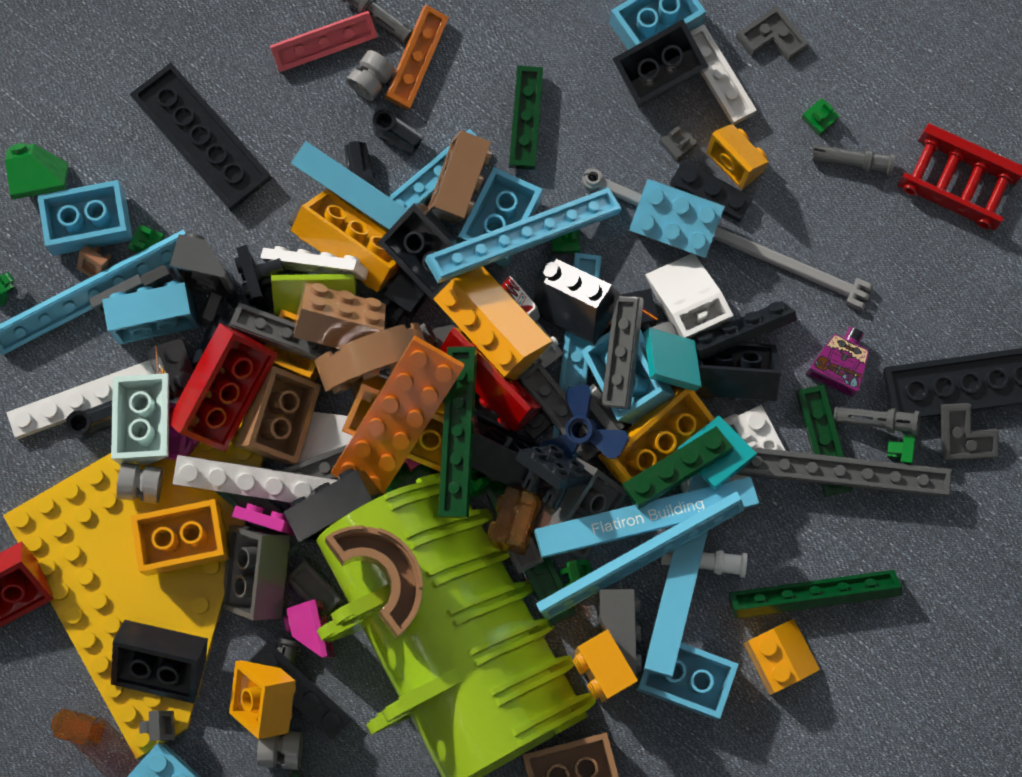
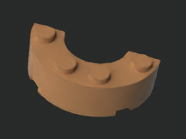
M411 323V327L407 329L404 324L361 337L341 345L340 350L334 354L328 351L315 359L325 391L333 390L334 394L341 393L350 389L349 384L362 377L366 381L379 376L380 370L390 368L393 371L414 335L425 341L419 323Z
M363 525L351 526L326 536V545L342 566L354 561H366L376 565L385 573L390 585V596L387 604L380 610L378 616L394 638L397 639L413 621L421 604L423 579L420 566L413 552L400 538L381 528L364 527Z

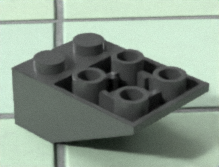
M634 589L599 590L597 594V625L601 632L609 630L634 675L637 677V674L642 671L641 654H636V645L641 642L640 625H635V616L640 614V597L634 596Z

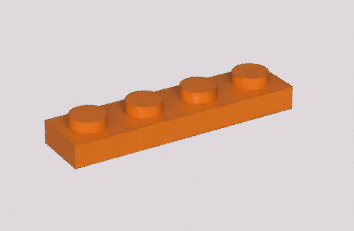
M428 5L422 8L384 97L386 100L405 110L411 108L448 21V16Z

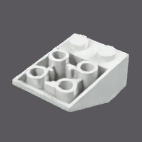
M692 253L645 274L668 322H672L678 336L691 339L701 332L710 331L732 320L734 315L722 292L695 254Z

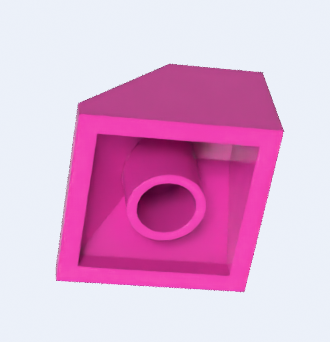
M314 599L286 608L287 615L283 619L287 633L291 632L293 638L322 658L335 657L332 642L328 643L327 640L321 641L317 633L320 627L328 623L327 617L325 615L322 617L318 611V608H321L322 611L324 610L323 601Z

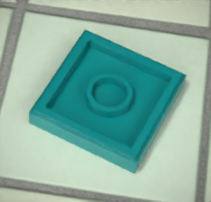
M651 327L644 331L650 379L697 391L702 387L695 340Z
M717 416L677 448V450L712 428L718 427L732 445L733 452L698 473L714 491L757 458V453L720 416Z

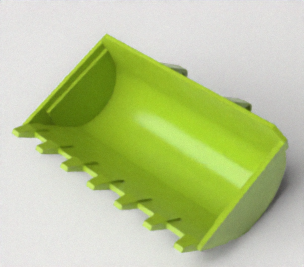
M440 473L420 477L416 480L415 484L388 492L357 508L332 524L317 538L316 542L349 602L331 614L333 620L320 627L317 633L321 641L327 640L329 643L363 630L397 692L399 700L386 706V709L376 714L377 717L369 720L370 722L366 724L371 735L410 718L441 777H483L587 718L588 716L585 712L596 703V700L591 693L575 695L564 675L575 666L570 655L554 657L543 636L555 627H550L545 618L534 621L523 601L524 597L533 592L529 582L513 583L502 561L510 557L506 549L510 546L507 544L493 547L482 527L483 524L493 519L489 509L473 510L470 506L469 518H440L438 516ZM363 525L364 527L381 528L400 538L413 552L420 566L423 579L421 604L413 621L397 639L394 638L378 616L380 610L387 604L390 596V585L385 573L376 565L366 561H354L342 566L326 545V536L351 526Z

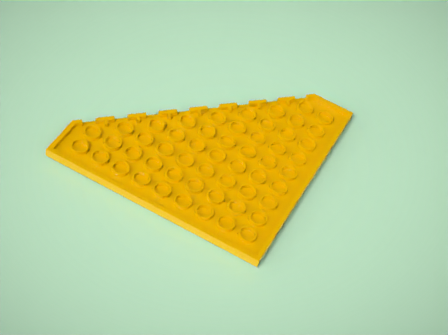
M242 422L226 452L200 442L189 456L219 462L226 461L227 463L262 468L265 457L235 447ZM110 453L4 514L3 517L17 542L22 541L38 560L54 595V599L50 602L135 758L139 759L148 754L158 742H168L150 741L149 734H139V722L149 721V711H174L176 737L189 729L194 704L111 685L113 640L124 620L208 638L207 662L217 622H219L225 594L223 582L226 560L145 576L138 569L131 516L215 499L222 506L227 543L229 526H246V521L232 517L235 508L216 491L174 485L175 460L161 459L149 465H139L140 469H144L146 466L163 468V482L158 504L142 502L139 497H136L134 501L117 499V481L121 465L111 459ZM201 677V681H200L198 693H197V696H196V700H197V697H198V694H199V690H200V687H201V683H202V680H203L202 677Z

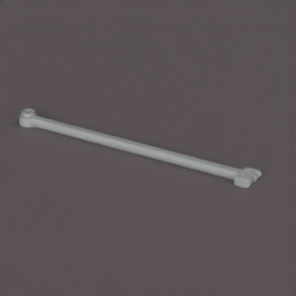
M588 169L584 172V176H582V185L587 191L595 192L609 187L614 197L638 207L642 194L603 178L599 170ZM590 175L597 176L598 180L592 182L588 179V177ZM718 227L714 240L847 296L845 305L860 311L864 310L865 304L856 299L868 301L869 294L860 289L871 292L873 289L872 284L856 278L854 284L848 283Z

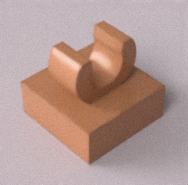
M86 245L79 251L77 270L88 277H92L107 269L112 255L107 254L103 257L99 254L100 247L96 246L91 249Z

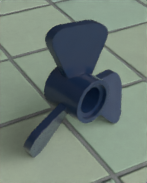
M581 384L569 388L565 394L566 401L574 416L566 425V434L546 440L541 443L540 447L550 444L558 446L564 451L563 454L572 459L579 445L585 447L594 445L606 457L616 459L623 453L630 436L624 430H602L597 422L588 418L592 390L589 385ZM586 424L588 432L585 437L580 438L579 429Z

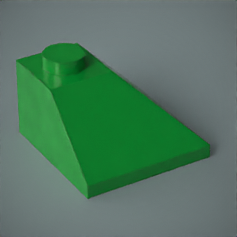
M18 143L7 149L5 165L11 200L66 190L69 165L66 161L35 144L26 145L25 143Z

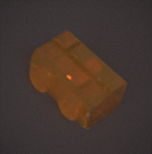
M506 488L504 496L500 495L498 497L496 512L499 513L496 522L492 521L488 529V538H491L490 541L494 548L526 555L541 505L537 494Z
M63 708L59 713H55L51 722V730H53L52 734L55 738L80 745L97 747L100 744L106 721L105 718Z

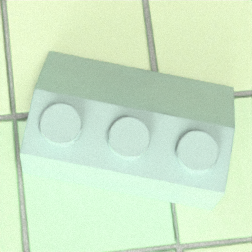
M169 374L113 377L111 459L119 465L122 463L149 465L168 457Z

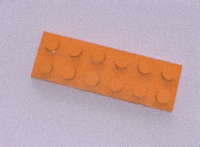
M414 335L332 468L331 474L339 478V474L350 468L365 471L384 494L464 368V363Z

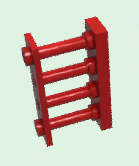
M928 123L918 142L923 143L925 146L912 175L905 172L897 186L901 187L909 195H918L973 220L983 229L995 230L1004 219V217L995 214L1008 184L1016 185L1021 179L1022 165ZM938 150L947 154L949 159L937 185L934 186L921 179L934 151ZM964 162L972 166L973 172L960 198L946 190L958 163ZM983 173H988L997 177L998 182L984 209L971 203V200Z

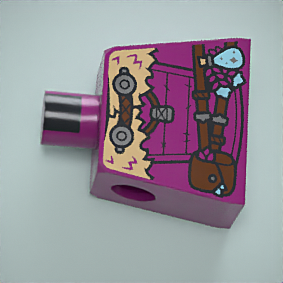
M849 327L844 338L834 334L805 375L853 397L860 387L869 354L868 349L859 345L864 333L857 328Z

